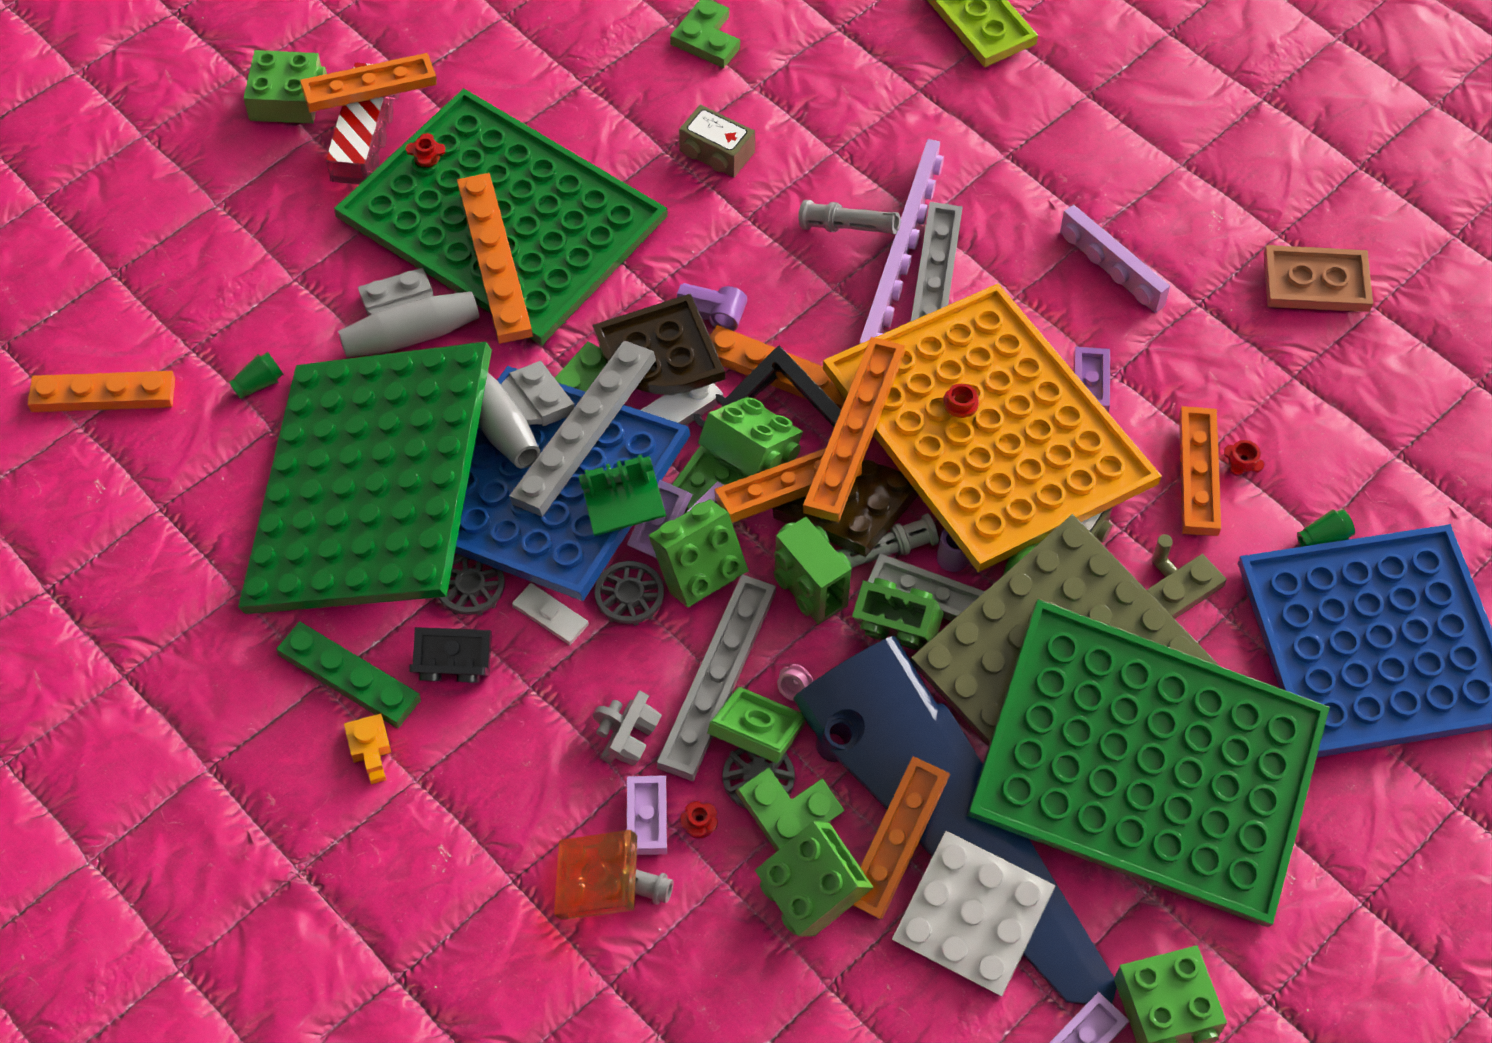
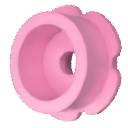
M792 664L790 667L786 666L780 671L777 686L785 698L793 700L797 693L813 682V678L804 667Z

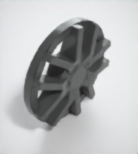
M458 554L454 556L452 566L463 561V570L460 571L452 568L451 576L455 577V580L449 581L448 589L451 590L447 593V597H440L439 600L444 607L451 610L455 615L458 613L483 615L484 611L491 607H496V603L503 594L505 588L503 571L492 567L493 569L482 571L483 563L478 561L476 569L468 568V560L472 559ZM498 576L499 581L485 582L486 579ZM490 590H496L495 594L492 597L487 592ZM457 595L461 596L456 604L450 602ZM480 595L487 601L481 605L476 600ZM470 600L473 607H464L465 604Z
M624 561L610 566L599 576L595 585V600L598 610L608 617L611 622L634 624V626L639 625V622L653 618L664 598V586L659 574L650 566L636 561ZM630 569L639 570L637 578L629 577ZM624 570L623 579L612 574ZM645 573L649 574L653 579L642 582ZM607 580L608 582L614 584L615 588L608 587L603 584ZM658 589V593L644 592L645 590ZM601 593L610 597L603 602ZM655 601L651 608L646 604V602ZM615 603H618L619 606L613 612L608 609ZM640 606L644 613L636 615L634 607ZM627 609L630 616H621Z
M740 747L735 751L732 750L724 764L722 773L723 786L729 798L740 807L747 809L735 791L769 767L777 779L788 780L787 786H782L787 794L790 795L794 787L795 771L786 752L778 764L775 762L769 764L766 762V758L761 756L758 758L756 754ZM746 753L751 762L747 764L739 756ZM733 762L740 768L729 772ZM784 762L788 771L777 768ZM743 779V782L731 787L730 780Z

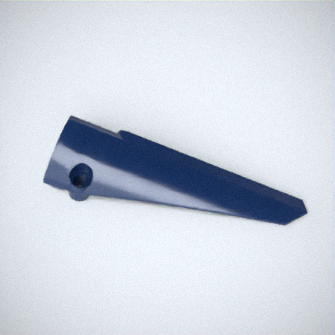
M895 636L888 637L850 657L794 696L793 700L809 727L813 729L817 736L816 748L819 755L830 762L839 761L886 810L894 797L912 756L950 773L951 775L919 844L933 857L945 831H948L1054 884L1056 887L1028 942L1023 956L1065 1002L1086 1005L1099 992L1112 1004L1117 989L1114 976L1029 838L967 816L983 763L950 710L944 704L936 703ZM830 734L840 736L844 744L835 743L831 739Z

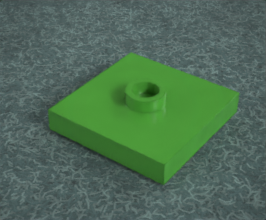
M738 687L711 720L707 734L778 764L803 729L806 720L799 711Z

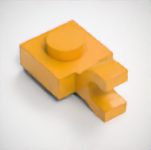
M382 714L344 723L353 762L365 761L371 784L386 781L381 755L392 752Z

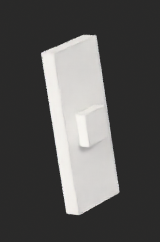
M532 583L512 603L515 609L568 645H571L589 625V622Z

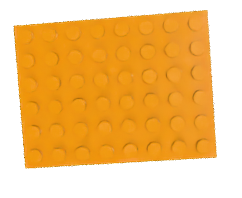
M999 283L875 337L905 345V353L873 436L978 572L1017 554L1030 545L1040 543L1072 514L1080 522H1083L1159 485L1162 475ZM869 340L823 360V371L845 399ZM955 384H967L973 387L978 395V410L970 417L958 418L950 415L944 409V395Z

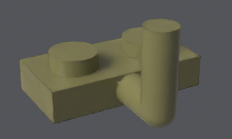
M1164 534L1158 538L1152 556V563L1165 578L1147 589V591L1176 619L1223 588L1227 579L1203 553L1178 569L1168 559L1173 540L1169 535Z

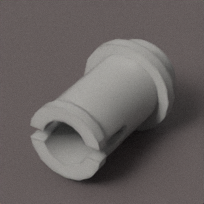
M629 866L625 868L623 874L627 876V879L621 878L620 891L651 898L653 903L657 905L660 902L667 903L669 901L674 881L667 878V874L661 873L657 876Z

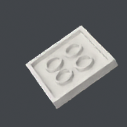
M945 831L892 940L1003 996L1056 886Z

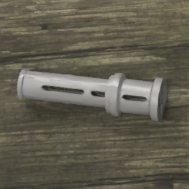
M804 200L802 202L798 215L799 225L802 229L810 230L812 227L825 228L828 232H836L840 228L897 234L901 223L898 212L842 208L837 202L823 205L814 204L812 200Z
M927 513L922 515L921 520L903 526L900 523L893 525L890 528V532L883 536L866 557L857 555V553L845 548L836 550V552H842L848 558L853 568L877 560L880 554L888 556L898 553L905 556L910 554L911 549L929 543L932 546L939 544V537L934 521Z

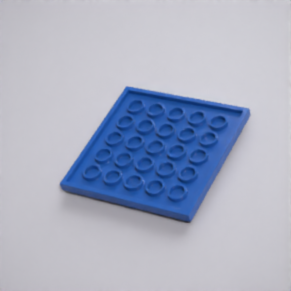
M507 366L497 381L501 384L510 375V372L518 369ZM559 383L573 401L575 407L585 392ZM623 405L543 517L512 505L509 497L531 466L527 468L516 467L488 441L478 427L455 553L584 601L632 526L594 536L578 476L585 474L584 470L587 469L590 471L603 467V470L606 471V464L610 463L611 469L617 468V461L619 460L622 466H624V461L637 458L638 455L642 454L643 458L650 456L658 483L659 480L663 479L691 436L689 427ZM566 418L546 426H542V424L529 425L539 446L540 453Z
M1451 524L1240 556L1237 564L1279 688L1330 707L1317 757L1492 729V627Z

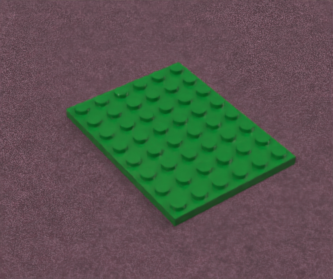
M464 88L334 208L338 219L418 269L423 268L426 274L457 293L471 291L477 306L491 314L457 179L490 173L532 328L533 337L529 338L541 346L668 217L665 206ZM425 133L432 134L434 140L438 144H444L446 149L445 154L440 156L438 163L431 167L419 166L415 163L413 155L406 153L407 144L416 142Z
M487 342L296 365L238 607L245 614L447 597L492 352Z
M1038 599L1034 604L967 816L1268 928L1274 923L1330 707Z

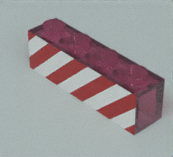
M355 62L353 68L367 66L371 64ZM400 93L342 105L326 158L331 182L360 185L379 167L380 158L378 153L380 148H384L386 144L387 123L391 124L393 119V100H397Z

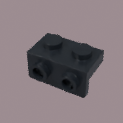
M415 627L413 664H409V672L419 673V680L442 681V674L457 675L456 682L479 683L480 676H490L492 631Z

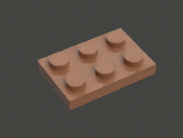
M1266 245L1263 255L1268 307L1357 312L1371 311L1373 296L1367 250Z

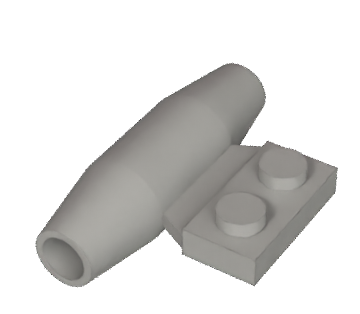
M423 268L359 286L360 298L368 317L339 330L338 334L346 358L387 353L441 337L478 319L479 312L471 291L433 296V291Z
M542 361L510 372V375L501 384L488 373L478 427L488 441L516 467L527 468L540 455L539 446L529 425L542 424V426H546L566 418L574 409V403Z

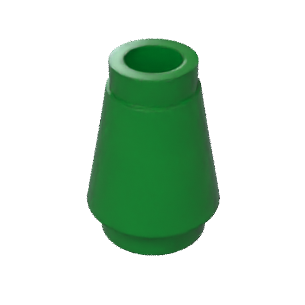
M266 352L262 356L257 354L229 383L239 398L242 399L245 396L279 383L277 379L284 374L271 355Z
M1331 509L1302 531L1297 532V539L1301 547L1349 540V537L1355 535V527L1349 514L1344 509L1338 511Z

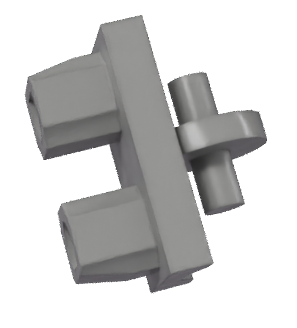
M639 690L634 700L628 702L622 715L619 712L623 704L618 700H612L609 707H596L593 718L600 724L596 733L606 738L609 731L613 730L600 757L601 760L610 764L617 758L633 766L639 761L646 748V744L630 736L633 727L650 735L662 716L654 708L646 704L649 695Z

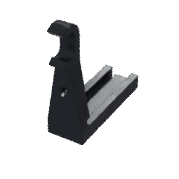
M780 345L726 398L716 394V402L722 405V407L745 397L754 398L778 378L777 372H781L833 427H835L841 409ZM694 414L696 423L703 429L705 421L700 414Z

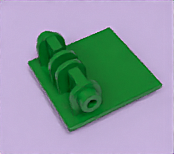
M642 454L638 455L637 458L624 461V466H622L619 460L617 461L618 467L611 469L610 463L606 464V471L603 470V467L590 471L587 469L584 470L585 474L578 476L594 536L666 517L650 456L643 458Z

